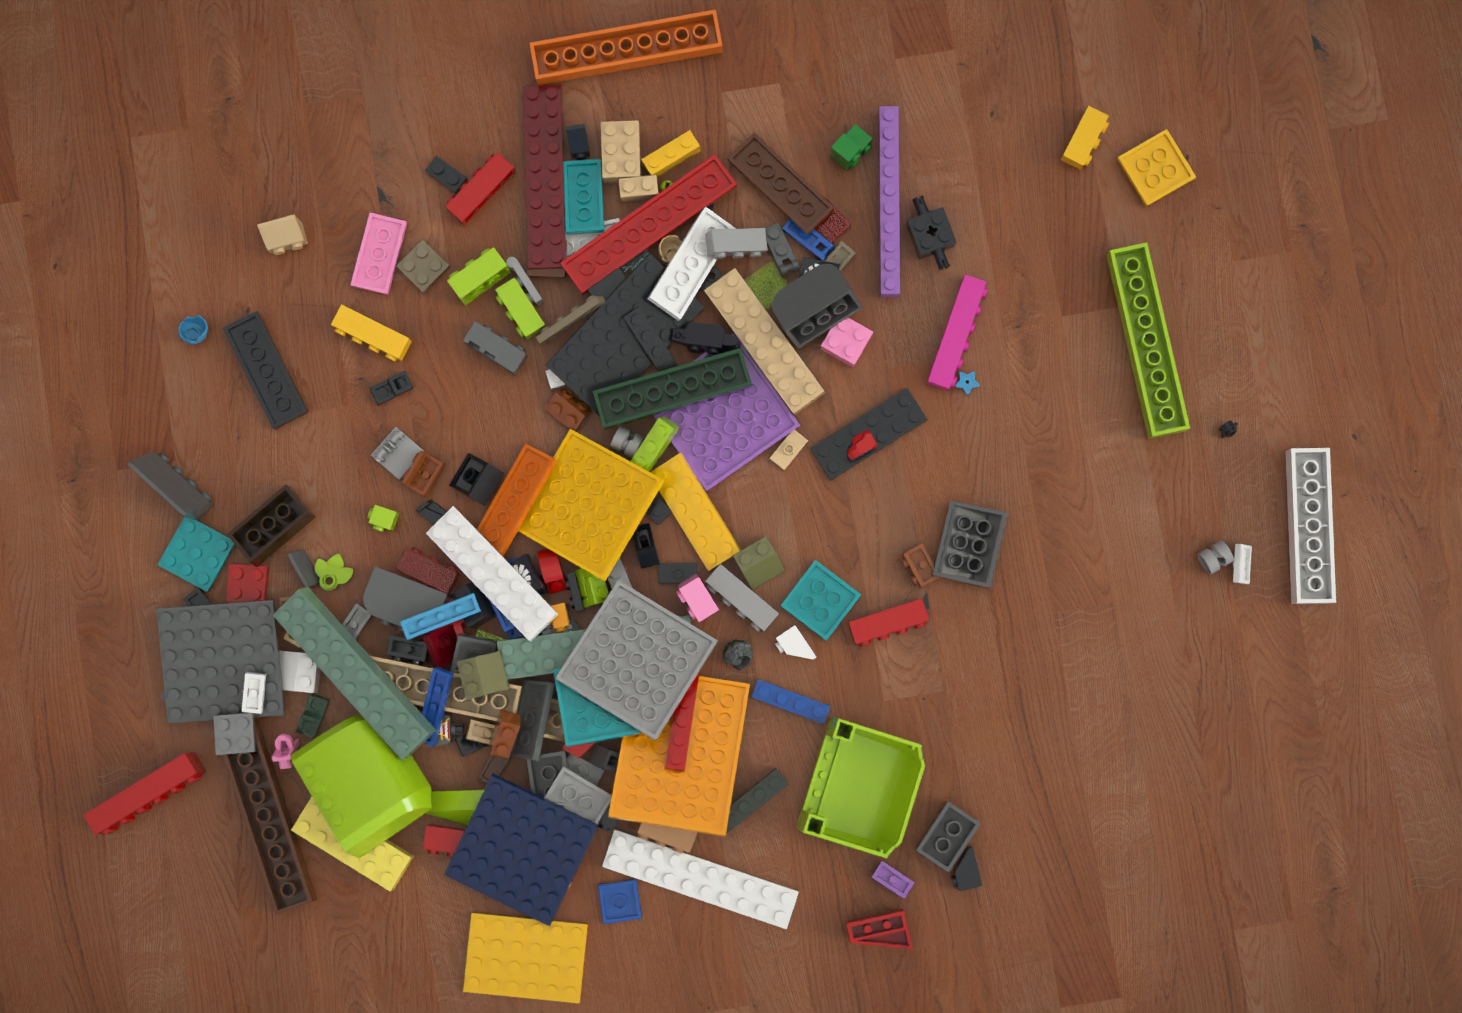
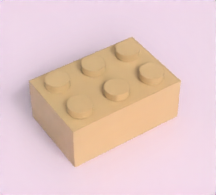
M639 120L601 122L603 182L619 183L621 178L641 177Z

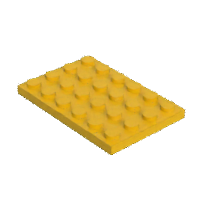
M472 912L463 992L580 1003L588 924L552 920L551 925L548 926L533 918Z

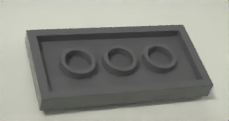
M524 680L517 714H520V728L510 757L539 760L555 686L554 683Z

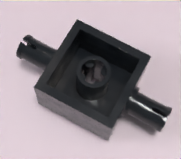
M924 196L916 197L912 202L915 205L918 216L907 220L906 227L917 256L920 260L934 255L939 271L943 270V268L947 269L950 267L944 251L955 247L956 239L944 208L941 207L929 211ZM929 230L935 232L933 237L931 234H927Z

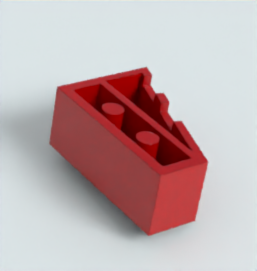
M903 909L846 921L851 944L913 950Z

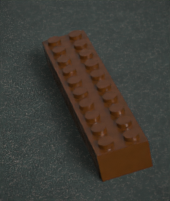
M254 717L257 752L223 754L274 913L277 915L314 902L317 898L296 834L291 831L293 825L258 718Z

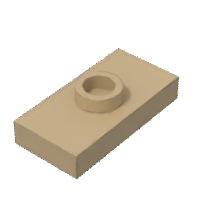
M794 430L769 459L785 471L807 444L808 440Z

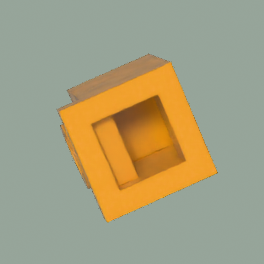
M566 603L551 605L558 615L549 623L550 626L554 627L555 633L567 631L566 627L571 625Z

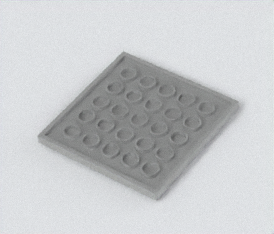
M618 580L555 679L656 741L718 640Z

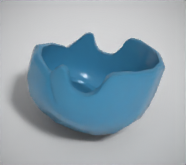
M200 315L196 317L187 316L178 328L180 339L191 345L201 343L206 339L208 333L206 320Z

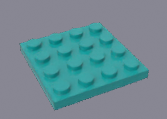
M561 668L553 669L555 678L560 672ZM555 679L566 747L643 734Z

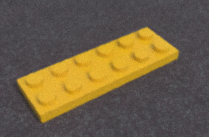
M682 453L677 454L650 472L664 480L659 492L708 571L742 551Z

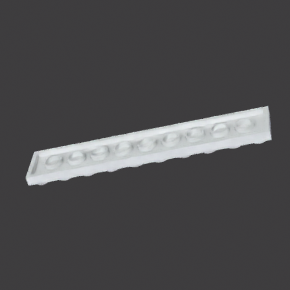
M616 829L614 830L602 865L604 868L784 929L788 927L799 891L684 852L682 854L667 846L662 847L652 841H647Z

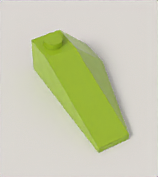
M485 789L432 791L431 805L433 808L426 814L468 826Z

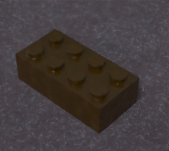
M284 485L227 535L249 563L258 567L316 516L291 487Z

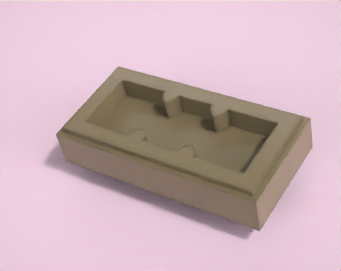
M841 241L825 261L840 264L839 271H841L856 252Z

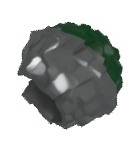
M734 640L729 642L728 646H725L722 657L725 663L731 664L733 668L739 671L750 665L753 653L752 646L744 640Z

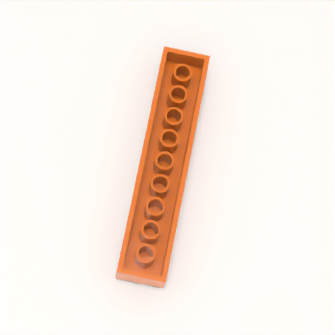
M716 10L529 43L538 85L723 53Z

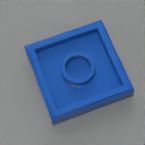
M637 879L598 885L603 924L642 919Z

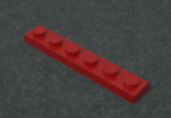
M700 671L674 711L665 765L666 770L685 772Z

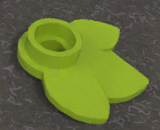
M340 554L332 556L327 562L318 559L315 564V573L320 577V586L328 591L334 590L338 584L347 583L353 575L352 568H344V561ZM331 577L333 582L328 585L326 580Z

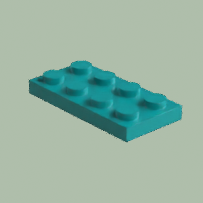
M601 159L563 161L566 234L605 232Z

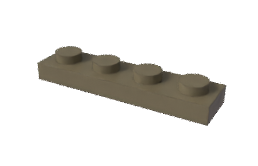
M592 295L585 300L586 303L581 307L578 305L572 308L569 315L556 319V324L543 328L540 331L541 334L536 337L539 344L550 342L606 303L603 296Z

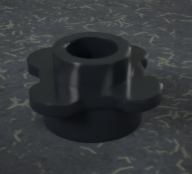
M1231 420L1224 423L1219 428V431L1222 433L1221 438L1233 436L1237 432L1238 423H1233Z

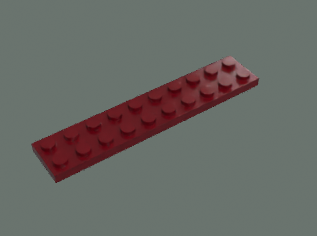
M561 84L523 86L528 269L563 268L560 263L567 258Z

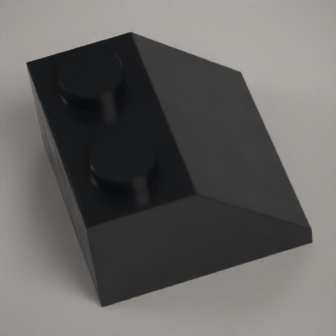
M468 453L449 486L485 506L497 484L501 481L504 472Z
M472 582L450 595L453 600L474 593L481 612L465 617L463 620L468 628L476 629L497 615L490 600Z

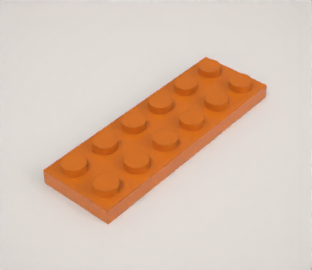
M526 443L477 528L503 557L558 461Z

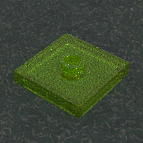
M773 260L744 279L766 311L772 307L776 293L789 284L786 278L781 276Z

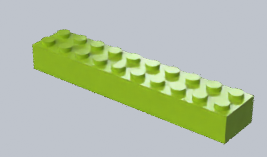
M1142 243L1110 250L1106 257L1148 439L1185 432L1190 429L1148 244Z

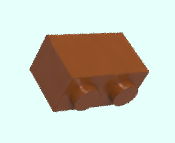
M504 710L500 711L489 742L490 755L509 759L520 728V714Z

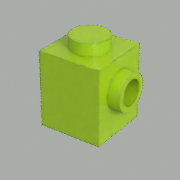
M374 505V508H371L368 513V519H370L368 523L373 525V529L384 532V529L394 531L400 513Z

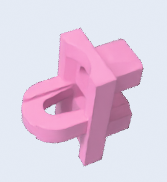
M280 734L276 738V750L272 755L273 762H279L280 769L292 768L293 763L290 755L297 751L300 745L299 739L293 741L292 737L288 734Z

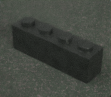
M776 768L730 805L727 833L788 785Z

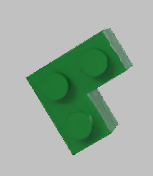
M855 124L847 134L843 133L831 147L830 157L846 171L850 167L853 169L859 163L861 155L863 153L866 155L872 148L873 138Z

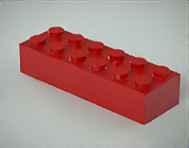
M195 752L184 753L83 816L94 835H110L119 829V825H126L135 820V815L150 811L152 809L151 805L161 804L168 800L169 794H177L186 788V784H193L202 779L201 775L206 770Z

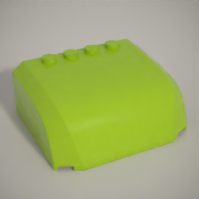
M361 714L347 718L290 755L293 765L339 844L347 853L357 858H361L433 808L431 805V786L414 757L411 755L401 760Z
M831 717L798 818L797 829L803 833L888 858V855L902 843L924 772L925 763L922 756V745Z

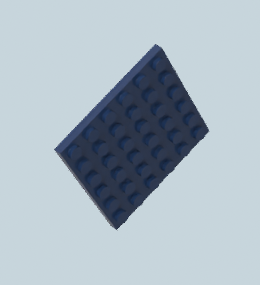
M492 773L444 875L550 926L599 825Z

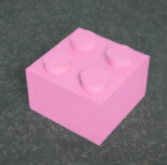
M846 318L830 329L820 349L854 368L872 337L873 331L850 318Z
M697 574L692 575L677 585L679 590L676 593L682 603H688L689 606L686 609L693 620L697 618L700 622L719 610Z

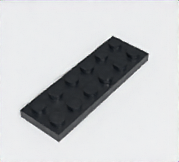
M256 311L224 327L223 330L272 428L275 430L309 413L259 312Z
M908 388L817 443L810 450L831 481L923 424L928 419ZM868 429L876 441L877 447L853 461L850 460L847 454L853 437Z

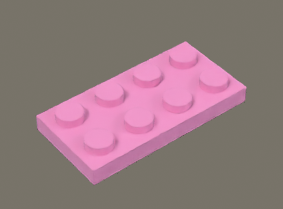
M369 213L351 281L352 287L389 295L407 227L406 221Z

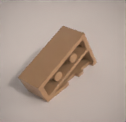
M630 821L628 827L638 833L637 837L647 841L648 838L654 839V843L665 847L666 844L670 845L673 851L681 854L683 851L690 853L698 833Z

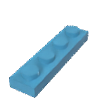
M474 593L401 620L400 624L408 640L481 611Z

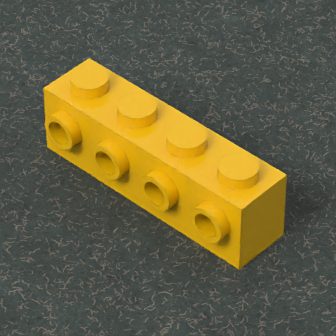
M342 304L331 323L335 328L334 332L344 337L348 334L352 336V341L360 345L364 342L369 345L368 349L376 353L382 351L386 353V358L394 362L396 359L403 360L412 343L408 337Z

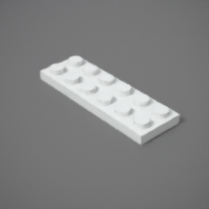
M707 207L698 215L647 298L678 321L684 315L717 260L714 256L708 257L705 234L713 229H736Z

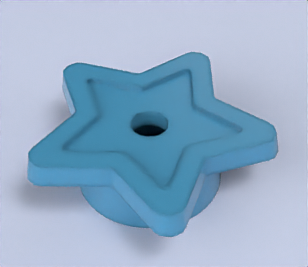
M974 371L969 374L959 372L960 380L955 385L956 388H962L966 395H969L972 388L980 387V384L975 380Z

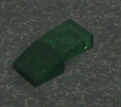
M311 693L296 732L315 738L330 699Z

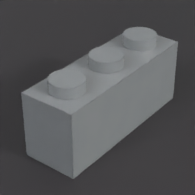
M765 228L713 229L705 234L708 257L714 256L715 259H723L726 256H732V258L736 259L742 258L744 255H750V258H757L767 251Z

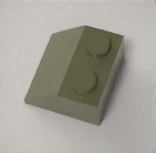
M767 537L733 555L734 560L752 590L785 571Z
M501 651L457 662L466 700L510 689Z

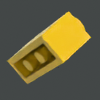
M1088 106L1061 161L1079 170L1084 165L1088 166L1092 158L1089 154L1092 148L1096 150L1101 141L1098 136L1101 132L1105 133L1109 125L1106 122L1109 116Z
M689 130L641 159L642 165L649 176L657 175L658 178L699 153L700 145Z

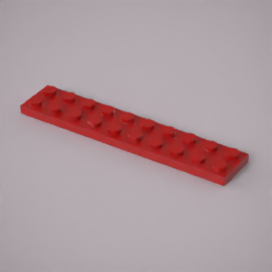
M714 154L563 260L560 264L583 295L593 285L616 269L622 268L700 213L705 207L710 206L737 187V183Z

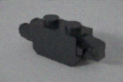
M691 322L688 324L687 329L673 330L672 341L685 345L687 350L692 353H700L702 351L715 356L725 353V350L732 351L740 348L738 338L734 335L726 334L725 329L720 325Z

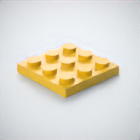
M1167 129L1117 158L1146 207L1196 178Z

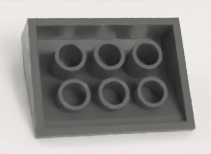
M151 452L129 461L127 465L183 516L199 521L214 505L210 501L212 497L204 490L202 492L196 488L198 484L191 478L187 480L182 475L184 471L177 465L173 467L169 463L170 459L164 453Z
M950 500L933 575L992 590L1009 519L1008 513Z

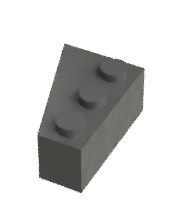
M475 321L463 339L465 344L516 376L528 358L527 354L524 353L526 350L517 344L513 346L509 343L510 340L501 334L499 336L493 333V329L486 325L482 326Z

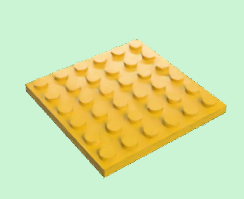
M570 429L553 457L558 460L518 532L601 580L606 581L664 480Z

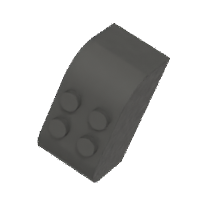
M832 264L816 266L801 277L791 281L776 293L772 302V308L777 319L798 349L863 308L844 276Z
M375 566L364 592L363 602L366 610L371 615L380 618V623L394 627V624L398 625V630L403 631L400 624L401 620L443 605L452 597L449 594Z

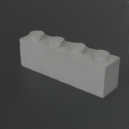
M721 564L705 581L708 584L706 586L708 590L714 595L718 592L722 596L721 601L728 607L733 605L737 609L736 613L741 618L745 619L747 617L751 620L752 623L750 625L758 632L760 630L765 631L779 615L776 610Z

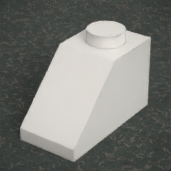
M795 625L776 638L777 642L775 645L780 653L785 652L786 655L811 660L816 658V655Z

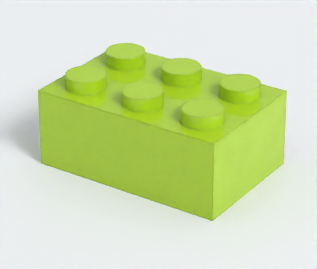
M494 247L492 249H485L480 254L481 257L467 262L464 269L460 272L458 270L453 272L449 276L450 279L447 280L465 306L511 274L507 264Z

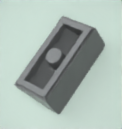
M305 550L288 554V558L304 587L311 589L320 584V577L315 573V568Z

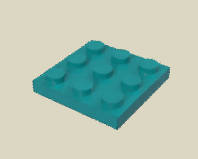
M184 516L157 565L200 589L210 592L235 544L229 537L197 520Z
M815 560L781 604V607L827 641L861 594Z

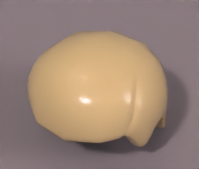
M667 235L662 238L658 246L659 258L667 265L682 243L678 236Z

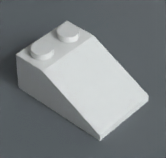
M279 651L283 690L318 693L321 669L307 653Z

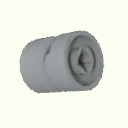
M621 425L611 441L610 448L618 452L624 451V455L633 458L645 437L637 433L631 434V430Z
M1222 540L1211 545V549L1206 548L1197 554L1199 562L1209 575L1220 570L1221 565L1226 566L1234 561L1230 549Z

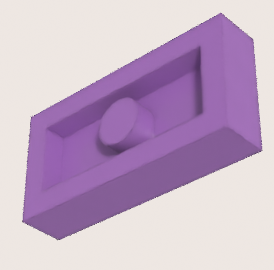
M882 860L871 876L902 898L906 897L915 883Z

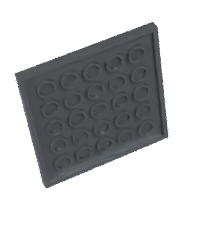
M274 599L156 608L168 723L214 720L213 716L249 713L242 712L246 672L266 674L263 712L261 714L254 713V717L285 714L277 621L273 616L276 612Z

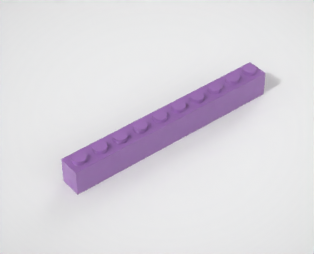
M880 106L878 111L880 298H899V106Z

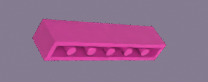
M964 275L926 384L945 391H949L950 387L954 388L957 377L954 376L956 369L960 370L964 360L960 357L962 352H966L970 341H967L968 334H973L976 323H973L974 317L979 316L982 308L979 305L981 298L985 299L988 288L985 287L987 281Z

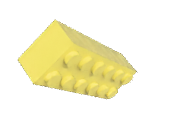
M313 797L310 798L291 829L294 833L389 891L395 889L414 858V855L388 839L361 858L347 853L339 844Z

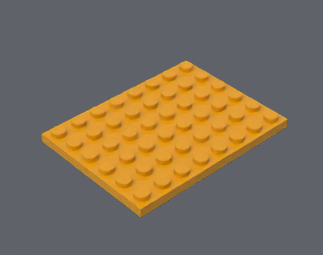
M699 676L685 772L665 769L673 714L656 741L645 734L623 737L608 817L725 837L750 684Z

